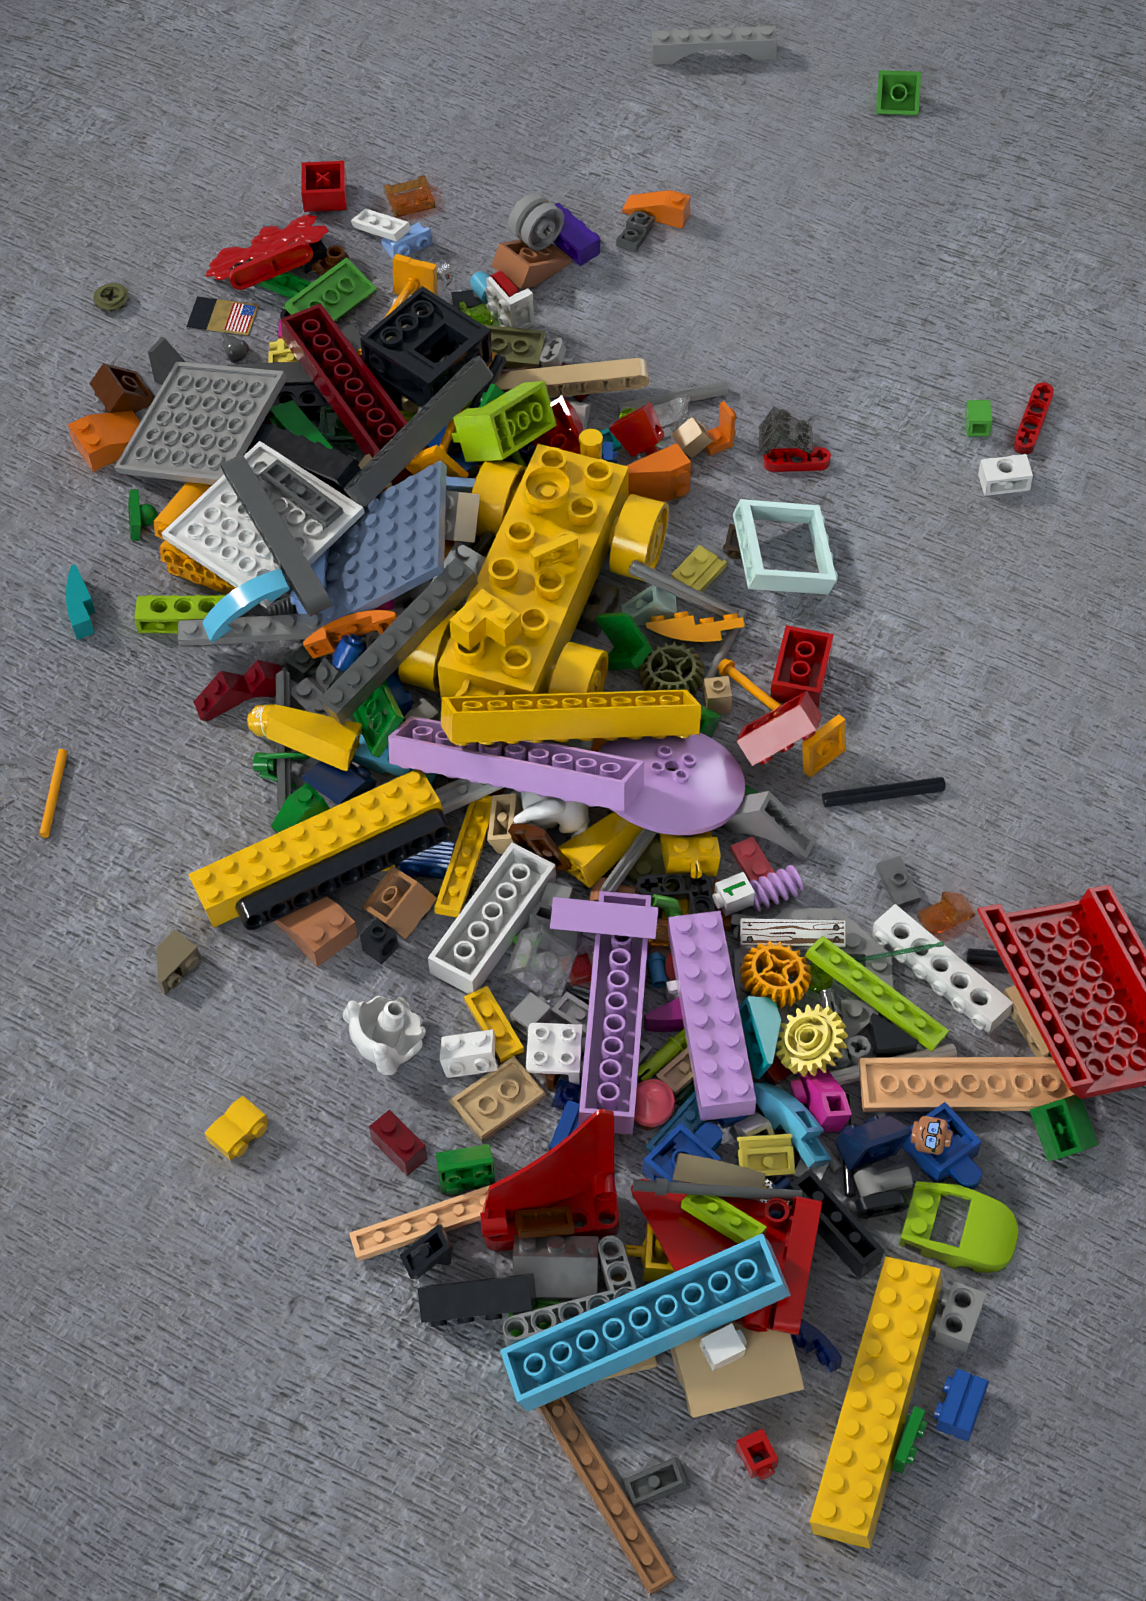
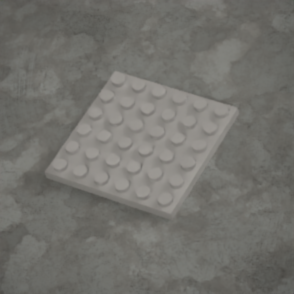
M176 361L114 467L119 474L213 485L224 475L220 464L241 454L244 456L286 382L287 375L284 371Z

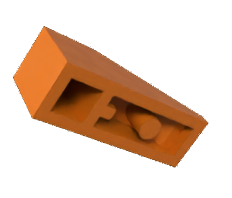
M672 190L629 195L622 213L632 215L634 211L644 212L655 217V222L683 229L690 216L691 195Z

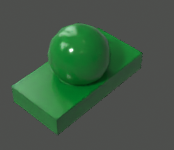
M130 489L128 499L130 539L140 541L141 525L145 527L152 526L158 513L156 508L150 504L140 505L139 489Z

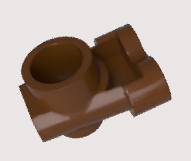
M333 245L327 249V257L323 260L319 259L312 265V269L317 275H323L346 257L348 259L350 257L341 246Z

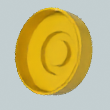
M555 467L537 468L525 479V496L536 507L543 509L556 508L563 505L570 497L571 482L568 475L561 469Z

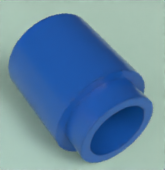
M355 634L342 636L332 655L333 666L341 671H346L360 657L364 644L359 636Z

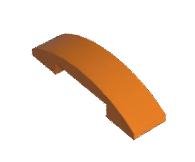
M387 610L353 613L324 625L305 639L303 646L313 659L330 654L335 651V644L340 642L343 635L355 634L360 636L376 630L381 635L398 616L395 612Z

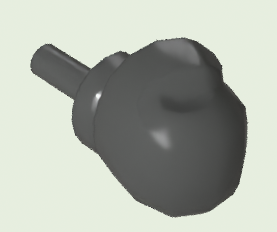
M223 332L222 337L224 340L222 345L228 359L235 361L244 358L249 351L248 344L242 339L228 336L226 332Z

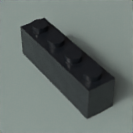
M811 1169L789 1184L788 1190H802V1197L822 1201L817 1233L859 1280L881 1264L884 1249Z
M533 1273L428 1285L417 1288L421 1323L430 1322V1327L447 1325V1320L457 1319L458 1324L470 1323L475 1321L474 1317L484 1315L485 1320L502 1319V1313L513 1312L514 1316L537 1308Z

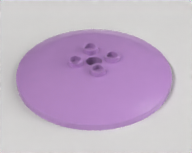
M700 732L699 735H691L689 738H680L676 735H670L664 739L642 736V739L639 740L618 737L617 740H607L598 751L600 753L644 761V789L625 811H615L627 821L644 829L671 835L704 833L727 823L738 812L745 793V779L741 767L725 747ZM666 768H673L675 771H669Z

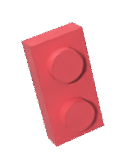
M753 836L730 846L731 854L749 882L751 880L758 881V878L761 876L767 878V875L771 872L775 873Z

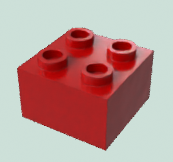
M344 160L301 162V195L304 212L347 210V178Z

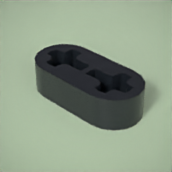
M903 1190L867 1195L855 1201L858 1217L860 1218L895 1214L909 1207L906 1192Z

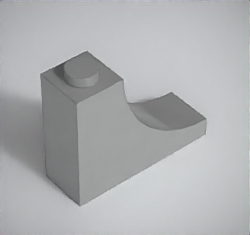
M770 791L745 795L738 812L724 824L733 834L744 833L768 839L791 852L799 860L807 859L816 841V838Z

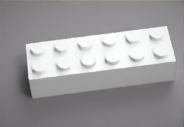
M511 842L429 955L430 974L468 994L479 990L513 942L514 936L521 931L528 921L530 913L536 904H540L547 882L555 883L556 865Z

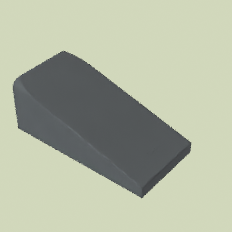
M677 1457L623 1479L633 1508L691 1488L683 1464Z

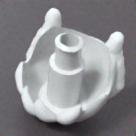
M513 790L510 793L517 794L522 800L523 811L514 817L513 821L515 824H531L545 831L548 828L553 829L560 824L559 831L561 833L574 832L571 836L572 838L588 828L590 818L588 805L585 803L567 802L561 798L551 796L542 797L537 793L527 791L518 792Z
M376 996L368 1002L357 1003L352 1000L348 1002L343 1011V1019L349 1024V1033L353 1044L366 1060L376 1064L377 1070L382 1075H393L396 1073L400 1064L407 1062L422 1048V1039L426 1033L425 1027L421 1026L423 1020L421 1016L412 1013L409 1003L403 997H398L395 1001L383 996Z

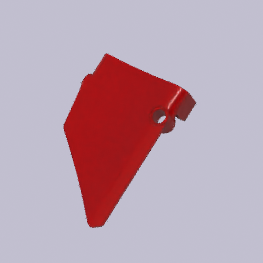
M597 1110L574 1132L540 1158L489 1186L480 1216L483 1238L490 1250L499 1252L514 1249V1235H518L514 1220L515 1210L570 1206L573 1223L579 1221L586 1225L582 1228L575 1227L574 1234L558 1236H598V1240L606 1236H615L618 1233L619 1210L614 1173V1112L612 1110ZM605 1218L613 1220V1222L608 1225L603 1224L600 1221Z
M633 1185L631 1186L632 1196L653 1230L675 1272L738 1244L683 1210L681 1203L688 1194L667 1193V1196L655 1195V1192L633 1191ZM718 1196L767 1227L765 1237L772 1246L791 1294L787 1298L732 1322L743 1325L744 1328L755 1332H767L769 1329L798 1335L822 1201L797 1196L793 1199V1205L791 1206L780 1198H774L767 1203L736 1197ZM771 1211H779L783 1214V1217L774 1219L769 1213Z

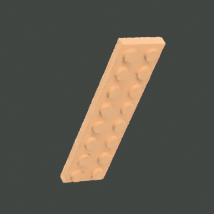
M1052 1057L860 1058L858 1061L863 1112H931L944 1102L953 1111H1030L1029 1109L1075 1095L1068 1089Z

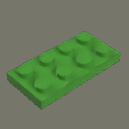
M346 257L288 300L284 308L292 315L321 303L336 323L372 296L377 288Z

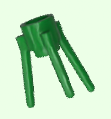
M256 752L253 759L254 772H260V778H267L277 782V776L270 774L271 771L276 770L277 758L300 760L309 759L310 756L301 752ZM292 782V788H295L296 784Z

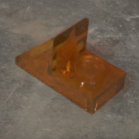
M947 891L942 892L940 902L919 911L917 915L923 927L932 935H936L975 917L974 911L962 894Z

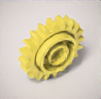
M817 1004L813 1010L810 1005H806L804 1013L797 1008V1016L793 1017L788 1014L787 1018L790 1022L788 1024L781 1023L780 1025L784 1032H779L778 1034L780 1041L776 1044V1048L779 1050L776 1055L781 1060V1063L786 1068H789L793 1074L799 1072L805 1077L809 1071L813 1076H816L818 1068L825 1073L827 1063L835 1066L833 1058L843 1057L838 1050L840 1048H847L843 1039L848 1037V1034L844 1031L846 1025L841 1020V1017L828 1006L823 1009L820 1004Z

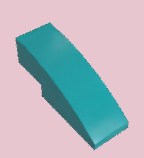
M76 564L71 566L67 578L66 605L76 640L95 634L89 615L96 612L87 587Z

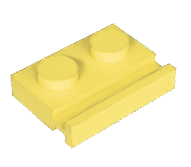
M699 545L671 574V578L700 592H704L727 567V561L718 559L717 555Z
M792 1134L737 1137V1141H739V1166L766 1173V1176L795 1174L793 1146H791Z

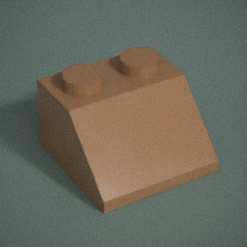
M392 866L361 907L395 930L399 936L406 939L415 930L416 925L431 909L437 898L419 882Z

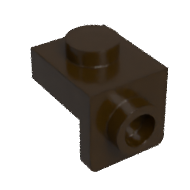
M729 524L726 542L723 544V551L727 553L729 558L741 559L735 525Z

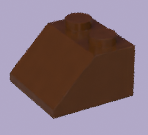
M105 363L101 365L89 383L95 392V396L101 400L108 413L124 411L136 413L149 407L155 398L137 371Z

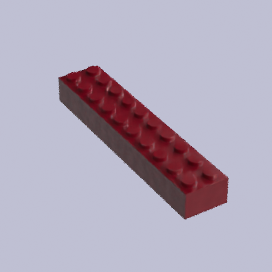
M321 303L280 319L284 342L364 454H370L373 458L408 423ZM404 468L391 483L395 486L406 480L409 476H413V474Z

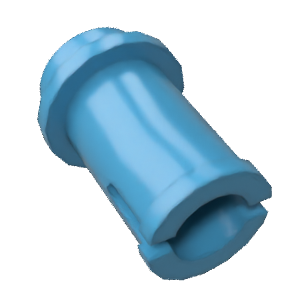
M658 952L649 954L646 960V966L649 967L651 984L654 988L664 987L666 982H668L664 966L666 958L663 957L662 953Z

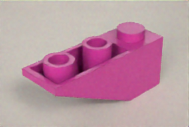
M818 1068L816 1076H813L808 1071L807 1075L803 1077L797 1072L805 1090L809 1111L824 1129L822 1133L840 1132L852 1116L845 1091L827 1068L825 1073Z

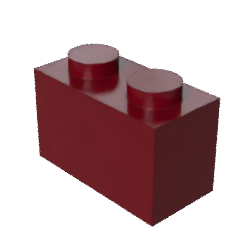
M390 1109L369 1126L371 1141L406 1176L410 1175L428 1159L426 1145Z

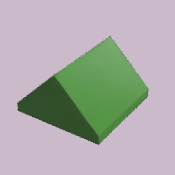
M879 70L876 114L919 115L921 72Z

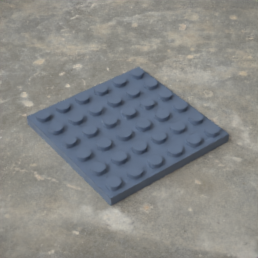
M441 460L378 494L368 505L363 507L365 513L329 547L325 581L327 584L326 592L332 606L323 610L322 627L338 618L357 612L373 610L444 572L447 466Z

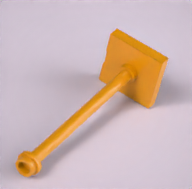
M395 254L393 257V294L399 296L386 316L422 286L437 295L436 264ZM359 349L357 353L362 359V350Z
M454 419L448 423L440 445L420 451L405 467L408 471L415 475L427 466L441 460L447 466L448 477H468L469 473L447 454L452 440L451 434L455 433L456 430Z
M723 659L719 663L717 669L720 675L730 676L771 710L781 706L735 669L734 661ZM840 714L819 728L814 736L802 741L803 773L809 778L846 751V719Z

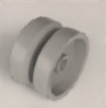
M537 192L530 193L519 200L512 209L508 219L510 232L535 251L542 250L553 243L564 225L562 210Z

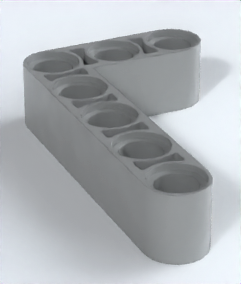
M606 1236L598 1245V1259L607 1288L606 1292L509 1317L503 1325L506 1346L508 1347L544 1331L537 1327L541 1322L549 1323L551 1325L549 1328L566 1321L564 1318L568 1315L578 1316L636 1290L637 1288L622 1241L615 1236ZM607 1250H615L617 1254L614 1256H607L606 1254H604V1252ZM622 1275L625 1277V1280L616 1282L612 1277ZM514 1329H519L523 1332L518 1337H513L509 1333Z

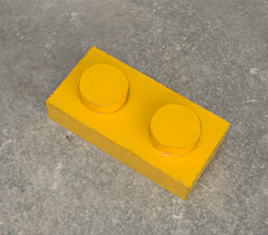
M571 532L567 535L559 536L553 541L538 545L530 550V567L534 573L577 555L578 538L575 533Z

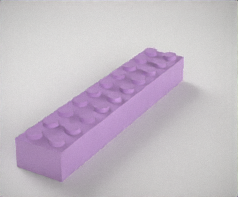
M410 716L388 736L389 764L398 765L404 769L413 768L422 770L424 773L443 774L448 778L457 777L467 779L473 783L482 782L491 784L493 787H507L518 792L537 793L542 797L551 796L561 798L567 802L576 801L592 807H606L612 811H625L644 789V761L548 742L532 743L529 740L519 741L517 744L496 741L491 745L469 742L468 745L459 746L451 743L441 727V721Z
M599 891V902L650 907L651 895ZM595 934L578 1127L597 1110L607 1109L614 1112V1133L633 1134L648 938Z

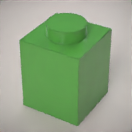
M967 400L965 410L967 436H990L992 427L990 400Z

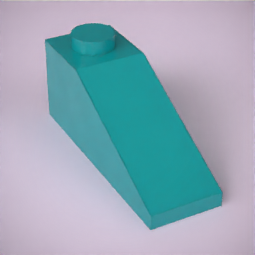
M747 996L739 1005V1012L754 1077L760 1079L773 1064L781 1018L776 1002H773L771 998Z

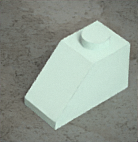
M652 585L622 604V612L631 615L637 626L646 625V622H651L650 617L664 615L665 619H670L674 616V613H677L676 596Z

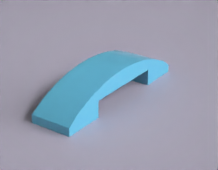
M278 569L257 576L222 598L202 622L209 640L213 643L232 630L231 622L267 598L272 602L291 588L284 572Z

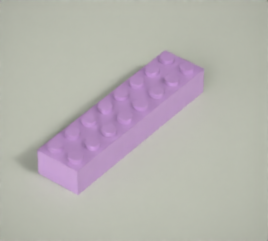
M721 911L668 917V937L700 1120L706 1121L755 1114L756 1097Z

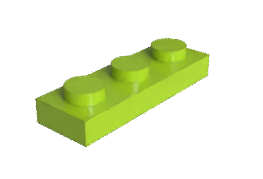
M688 1194L682 1200L681 1208L738 1244L762 1233L764 1236L766 1235L767 1227L718 1196Z

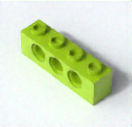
M226 595L137 596L134 616L137 632L178 633V621L205 619L211 609Z

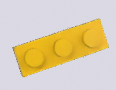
M488 986L464 996V1002L481 1031L494 1030L496 1036L495 1055L500 1064L512 1056H517L524 1052L522 1043Z

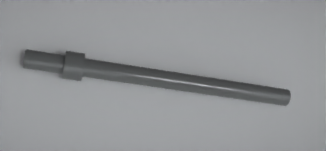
M656 1178V1181L633 1180V1191L655 1192V1195L667 1196V1193L767 1200L780 1198L784 1201H793L797 1196L802 1197V1190L668 1182V1179Z

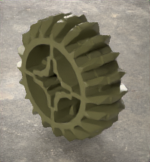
M675 641L669 646L664 642L663 647L655 644L653 651L649 653L644 659L643 665L639 667V680L643 684L644 691L687 690L690 694L696 695L705 677L704 663L700 660L699 653L694 654L693 647L686 649L684 643L681 646H677ZM658 666H661L660 668H658V671H656V672L653 673V671H654ZM690 672L689 676L683 679L686 673Z

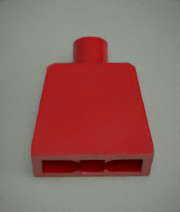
M651 402L618 419L609 427L610 432L631 456H636L643 451L646 456L658 452L659 449L656 444L664 438L663 429Z

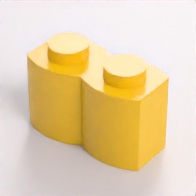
M241 1096L227 1109L224 1115L219 1117L207 1129L205 1136L212 1146L231 1161L236 1156L240 1157L246 1152L248 1143L255 1137L259 1138L265 1133L268 1120L266 1114L244 1096Z

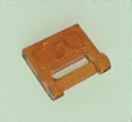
M425 175L418 176V179L395 185H383L384 193L394 218L436 208L435 200ZM419 187L421 188V189H419V190H415V191H411V192H407V193H403V194H399V195H395V196H394L395 193H399V192H403V191H407V190H411V189H415V188H419Z

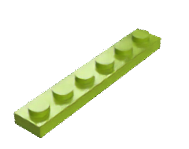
M823 935L807 950L805 957L907 1034L917 1039L920 1044L931 1052L935 1050L949 1033L947 1028Z

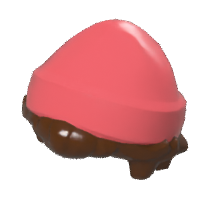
M656 1079L646 1080L637 1085L634 1121L643 1130H653L655 1127H659L672 1119L676 1114L675 1104L678 1098L674 1096L672 1089L666 1083Z

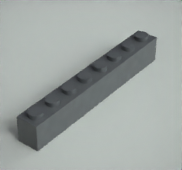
M455 557L444 569V572L439 574L319 698L324 711L343 725L478 584L475 572Z

